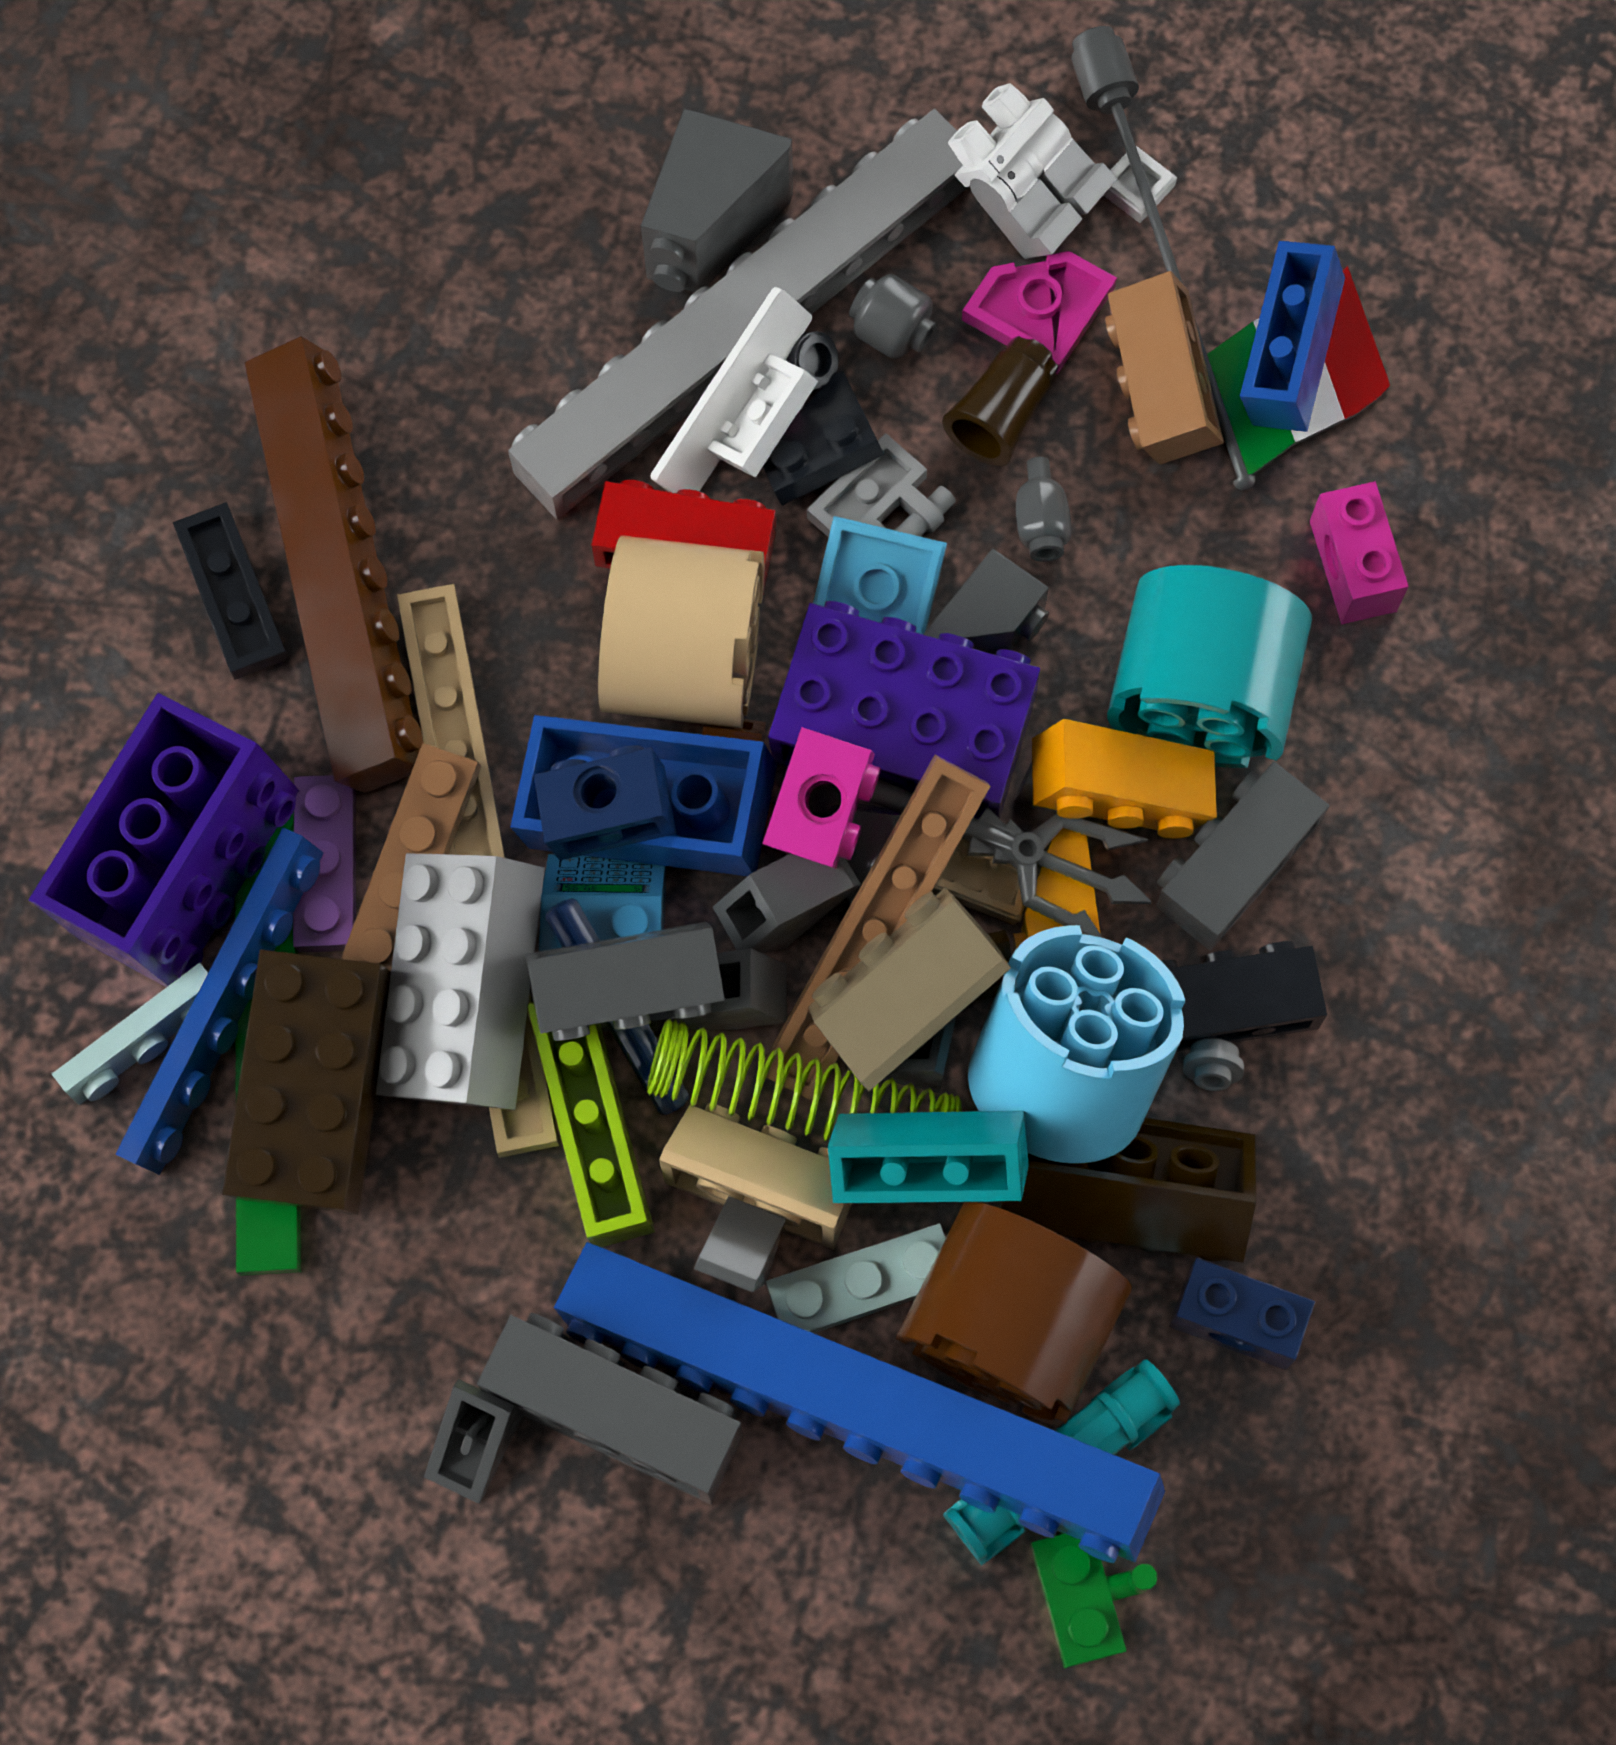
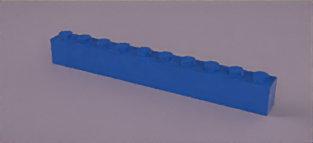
M586 1242L553 1307L568 1325L566 1333L585 1344L587 1339L600 1344L602 1341L622 1349L620 1352L621 1357L642 1369L644 1366L654 1369L656 1364L675 1371L674 1378L697 1392L708 1394L711 1387L731 1394L730 1402L755 1416L764 1417L767 1410L788 1418L786 1425L789 1428L810 1439L820 1441L823 1434H827L844 1441L843 1449L865 1462L878 1464L882 1457L903 1466L900 1472L905 1477L925 1487L935 1489L940 1481L961 1490L959 1497L963 1501L980 1510L995 1513L997 1506L1020 1515L1018 1522L1040 1535L1054 1538L1058 1530L1081 1540L1078 1545L1081 1550L1109 1563H1115L1117 1556L1136 1562L1165 1494L1163 1481L1158 1472L589 1242Z

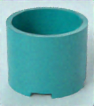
M1176 565L1154 569L1144 574L1137 584L1107 712V720L1110 726L1119 731L1133 734L1138 733L1147 737L1213 750L1215 767L1248 768L1250 757L1262 755L1277 761L1283 755L1312 622L1310 609L1300 598L1285 588L1265 579L1235 570L1202 565Z

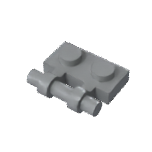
M885 433L878 440L884 455L837 479L807 509V519L829 538L834 516L885 528L881 522L900 505L910 516L895 530L922 536L925 532L932 534L944 522L943 514L956 500L952 493L943 486H939L928 498L916 488L927 478V469Z

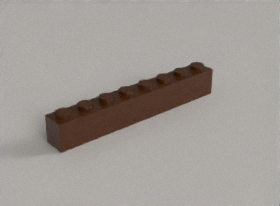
M300 336L244 363L334 782L367 793L410 776L424 741L422 731L412 715L408 697L411 693V681L407 671L401 665L396 641L399 639V628L388 608L384 590L388 584L387 575L383 565L377 558L373 536L376 533V526L373 516L364 501L361 484L364 482V472L359 460L354 455L349 433L353 430V423L348 410L343 405L338 382L341 381V370L331 352Z

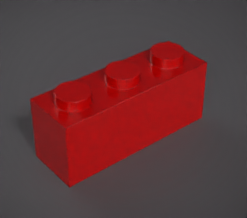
M623 480L621 484L605 481L591 544L595 566L611 569L616 544L622 535L764 552V595L776 537V510L767 509L762 503L750 499H737L733 503L713 500L705 493L691 489H682L677 493L654 490L651 485L639 480Z

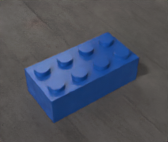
M534 715L510 826L529 849L551 851L544 843L534 774L551 771V767L560 761L580 759L590 762L609 757L610 752L617 748L635 745L641 746L644 749L652 747L665 766L676 834L583 856L748 876L757 871L777 764L764 742ZM607 789L600 792L594 799L592 808L599 809L609 805L615 798L616 789Z

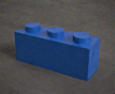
M1289 241L1278 242L1240 393V398L1253 426L1308 432L1345 281L1335 246Z

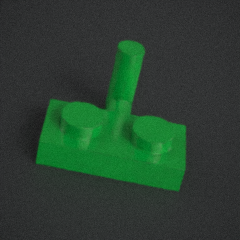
M1061 1534L1054 1538L1049 1537L1030 1543L1064 1669L1127 1652L1113 1601L1145 1593L1154 1587L1157 1582V1572L1151 1565L1140 1564L1132 1570L1106 1576L1102 1560L1081 1550L1078 1546L1081 1540L1075 1537Z

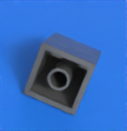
M684 108L641 223L647 279L653 280L661 288L673 292H681L684 289L696 292L701 287L708 286L790 204L793 196L792 139Z

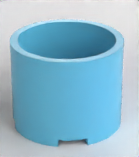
M1080 925L1046 929L1022 942L1009 960L1008 964L1011 969L1002 977L968 1067L969 1089L978 1111L1025 1112L1028 1153L1062 1163L1095 1162L1106 1159L1123 1150L1131 1143L1140 1130L1183 1038L1184 1018L1182 1007L1185 1003V998L1177 980L1165 964L1149 950L1127 937L1121 945L1105 938L1082 934Z

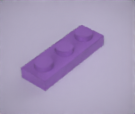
M333 775L294 777V785L300 790L296 796L294 809V832L305 837L323 851L324 854L320 860V872L315 884L310 890L303 893L293 913V947L296 948L298 953L344 951L356 920V790L334 782Z

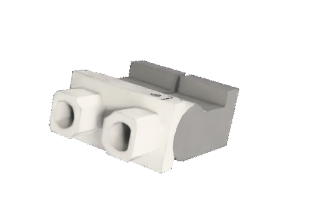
M1011 83L998 86L983 101L982 108L998 125L989 135L982 125L975 120L967 122L948 141L949 146L963 164L955 176L964 187L970 186L977 201L1024 259L1052 255L1082 220L1080 215L1087 214L1117 180V177L1104 163L1095 164L1073 140L1066 125L1052 113L1054 109L1044 98L1028 101Z

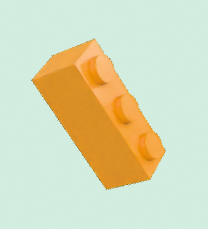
M1062 719L1032 738L1034 806L1057 810L1058 816L1068 819H1080L1088 816L1104 819L1113 828L1130 829L1144 827L1158 830L1159 836L1170 839L1188 837L1193 834L1194 829L1202 826L1208 820L1217 818L1215 755L1213 750L1068 719Z

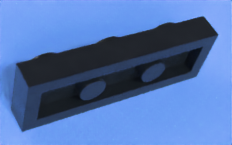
M227 502L173 522L234 680L288 660L286 650Z

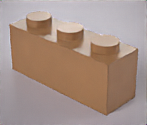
M1170 270L1107 293L1112 314L1105 318L1106 328L1115 348H1120L1123 365L1117 367V377L1124 396L1127 399L1131 398L1134 416L1128 419V426L1136 448L1139 451L1144 449L1161 465L1223 444V437L1189 290Z

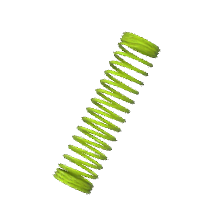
M671 1018L665 1021L650 1070L647 1086L649 1095L654 1094L655 1097L660 1095L661 1098L667 1095L679 1058L671 1096L673 1101L677 1100L690 1058L700 1036H702L698 1070L690 1102L692 1107L696 1105L710 1060L721 1039L718 1071L709 1107L711 1112L716 1108L725 1075L733 1055L740 1044L737 1077L728 1111L730 1117L735 1113L746 1074L759 1049L756 1083L747 1116L749 1122L754 1118L764 1081L774 1058L778 1054L775 1089L766 1124L769 1127L774 1121L782 1088L793 1063L797 1059L794 1095L785 1125L787 1132L791 1130L801 1092L811 1069L816 1063L813 1101L807 1117L804 1134L807 1137L812 1131L820 1096L831 1072L835 1068L833 1100L823 1133L824 1141L829 1140L839 1100L849 1078L853 1074L851 1070L847 1071L841 1081V1070L835 1062L827 1068L822 1076V1064L816 1057L808 1063L803 1072V1059L799 1052L790 1057L784 1068V1054L780 1047L771 1052L764 1065L765 1049L761 1042L753 1046L745 1061L746 1044L742 1037L734 1041L726 1056L727 1040L723 1032L715 1036L707 1052L708 1040L704 1027L696 1031L687 1049L688 1027L686 1023L682 1021L678 1023L677 1020L672 1022ZM855 1075L852 1106L849 1114L857 1113L858 1104L865 1090V1087L862 1084L860 1085V1081ZM892 1077L886 1080L880 1089L879 1083L873 1088L870 1113L877 1112L879 1103L890 1083L892 1086L890 1113L897 1112L909 1088L911 1092L910 1113L918 1111L928 1093L930 1098L929 1112H961L962 1101L958 1095L954 1097L953 1094L948 1095L945 1092L939 1096L936 1102L935 1094L930 1087L922 1091L917 1098L916 1089L912 1083L903 1086L898 1094L897 1084Z

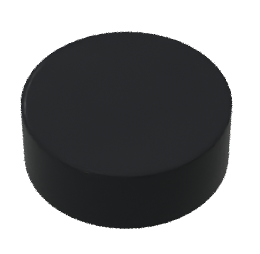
M814 331L802 334L785 361L806 370L818 381L814 389H820L837 373L839 357L832 339L825 333Z

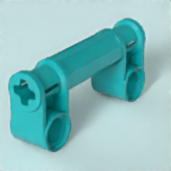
M1144 1359L1136 1367H1132L1092 1398L1089 1404L1069 1418L1066 1424H1061L1054 1431L1115 1455L1125 1446L1129 1451L1168 1422L1173 1417L1171 1414L1180 1405V1400L1161 1372L1149 1360ZM960 1499L943 1514L981 1566L1026 1532L1025 1527L1018 1522L1020 1515L1000 1506H997L995 1513H989Z

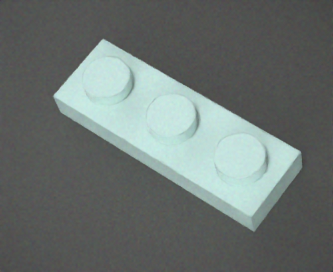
M198 963L53 1072V1077L65 1093L78 1105L87 1099L89 1101H96L112 1091L119 1082L117 1076L136 1062L138 1064L147 1063L161 1054L168 1045L167 1039L180 1029L208 972Z
M939 1223L767 1280L766 1286L777 1319L816 1333L915 1300L945 1241L941 1224Z

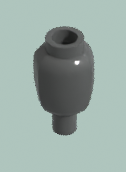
M1033 457L1027 461L1028 481L1019 488L1016 497L1017 530L1020 541L1029 549L1031 559L1048 562L1064 555V545L1071 539L1070 508L1064 489L1058 482L1051 479L1049 459L1046 457Z

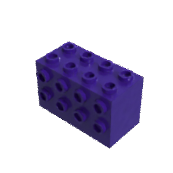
M826 601L825 606L809 603L768 735L771 754L776 764L784 767L789 766L801 727L872 750L875 754L872 765L881 768L879 779L914 792L936 754L988 782L991 786L974 818L979 819L988 807L1000 819L1036 699L1040 668L1030 665L1031 659L1015 651L999 649L996 655L973 649V642L958 635L941 633L937 639L916 633V626L898 618L883 617L880 623L859 617V610L845 603Z
M157 692L28 900L80 941L159 984L168 987L198 963L201 964L205 945L215 929L221 928L230 918L236 894L246 878L252 877L261 867L267 843L277 827H282L290 819L295 809L296 796L300 790L256 742Z

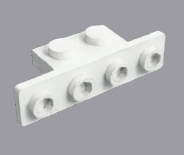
M774 287L770 291L652 471L651 479L667 492L677 493L682 489L700 491L720 459L756 477L818 383L806 370L785 361L812 320V315L785 290Z

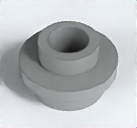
M1203 1039L1192 1044L1190 1053L1184 1058L1183 1072L1198 1087L1210 1091H1220L1227 1089L1230 1084L1242 1079L1244 1075V1062L1239 1058V1049L1231 1042L1221 1039Z

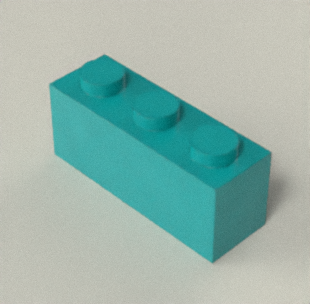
M972 1111L839 1114L828 1144L833 1203L1022 1201L1029 1168L1025 1112Z

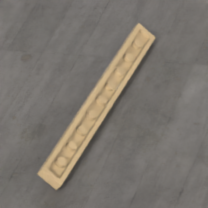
M450 584L397 594L423 741L425 744L477 761L481 765L448 855L498 856L506 858L455 585ZM531 992L529 994L528 1004L532 1003ZM528 1010L516 1109L489 1108L499 1158L559 1146L549 1089Z

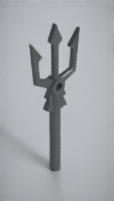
M878 779L871 801L902 814L913 792ZM988 807L979 819L973 817L962 839L969 841L967 856H993L992 864H1011L1017 869L1022 905L1063 926L1080 925L1082 934L1103 938L1085 910L1073 914L1037 895V864L1106 892L1111 904L1152 903L1125 875L1111 879L1044 851L1046 846L1062 828L1102 840L1106 851L1149 841V839L1082 818H1063L1058 816L1057 813L1031 833H1024L1011 819L1005 825Z

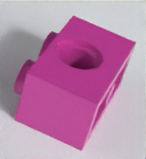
M1376 481L1319 494L1310 518V524L1341 625L1397 612L1409 585Z
M801 727L762 844L837 869L840 857L851 860L862 827L852 823L859 801H871L881 771L880 767L872 765L875 756L873 751ZM832 784L841 793V805L832 816L825 818L817 817L809 808V796L817 786Z

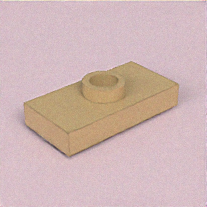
M961 838L932 893L937 895L946 887L960 904L1012 925L1020 922L1025 906L1022 905L1017 869L1011 864H992L993 856H967L969 841Z

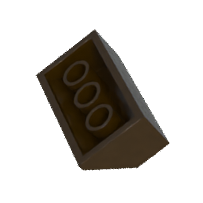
M1145 1118L1140 1130L1131 1143L1120 1152L1106 1159L1088 1163H1062L1028 1153L1029 1168L1022 1201H1001V1209L1033 1221L1057 1234L1077 1237L1082 1241L1091 1243L1105 1241L1137 1246L1149 1252L1169 1251L1199 1256L1208 1261L1227 1260L1244 1263L1257 1202L1255 1134Z

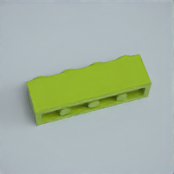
M534 1002L529 1003L528 1011L587 1239L592 1244L602 1248L654 1233L651 1214L600 1023L589 1025V1035L556 1041L553 1040L552 1032L540 1034Z

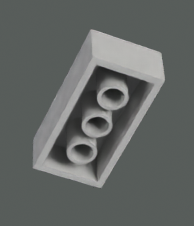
M406 853L376 1095L425 1102L516 1109L531 985L525 954L535 952L545 867L498 856Z

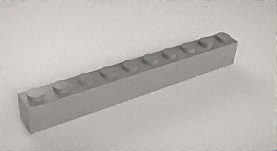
M935 108L922 119L914 118L905 123L896 133L892 143L878 154L870 152L865 155L854 167L852 175L837 187L829 185L814 198L811 207L796 220L789 218L780 223L774 229L766 244L753 254L746 252L739 256L729 267L727 275L711 288L704 286L694 292L680 313L668 322L662 320L654 324L646 332L640 345L626 356L620 354L613 357L601 369L599 377L582 391L576 389L568 393L559 402L554 414L539 426L532 424L523 429L516 436L512 447L508 450L514 475L556 520L561 518L692 412L774 287L785 290L810 314H813L968 187H964L955 176L963 164L948 144V141L957 130Z

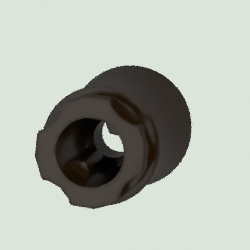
M1020 336L1013 338L1005 350L1000 351L987 370L967 394L943 416V428L952 442L963 452L982 463L993 466H1003L1009 463L1024 428L1036 407L1049 390L1050 381L1057 372L1058 365L1053 360L1052 352L1035 339L1029 340Z

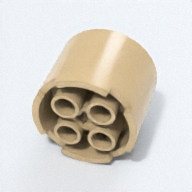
M620 536L612 559L602 621L598 672V698L601 712L743 729V716L748 714L758 649L757 636L760 617L758 603H762L764 552Z

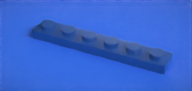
M282 828L115 1155L160 1175L165 1164L173 1160L178 1153L183 1140L182 1131L193 1109L200 1106L205 1100L210 1089V1076L221 1054L226 1053L233 1045L238 1033V1021L248 1001L253 997L260 950L274 951L276 946H279L286 940L293 925L292 915L303 893L310 890L318 878L320 860L324 852L305 837Z

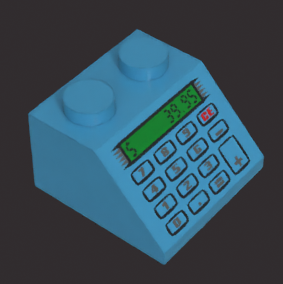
M548 854L541 895L539 951L562 947L546 921V913L554 905L570 898L578 901L600 941L665 929L666 866L583 855L559 860L555 854Z

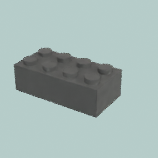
M530 1313L527 1321L510 1315L477 1382L481 1390L515 1405L523 1416L704 1502L713 1504L744 1437L741 1422L737 1421V1416L733 1414L735 1411L734 1407L705 1393L700 1394L697 1402L679 1394L681 1390L676 1387L678 1381L648 1366L643 1367L640 1375L624 1368L625 1363L619 1360L621 1357L619 1353L593 1340L587 1339L583 1348L568 1342L569 1337L563 1334V1327L540 1315Z

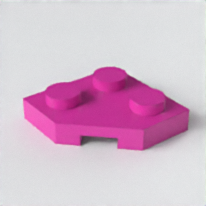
M1070 251L1047 255L1046 261L1015 267L1014 262L991 267L962 310V321L1006 346L1017 336L1029 340L1035 339L1052 352L1053 360L1058 365L1056 372L1058 375L1108 300L1107 293L1113 292L1115 289L1117 277Z

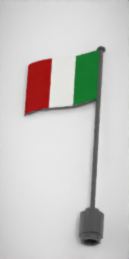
M1098 26L1088 29L1073 40L1072 47L1074 52L1071 55V61L1084 100L1089 109L1100 111L1103 114L1114 115L1167 272L1171 270L1182 282L1124 113V109L1131 104L1132 98L1139 90L1124 41L1120 36L1115 35L1112 27ZM1348 266L1343 270L1345 281L1308 432L1253 426L1240 398V393L1259 319L1252 321L1208 354L1198 329L1220 428L1237 475V479L1233 481V484L1239 490L1245 491L1252 488L1255 483L1254 474L1292 446L1357 416L1376 402L1390 387V382Z

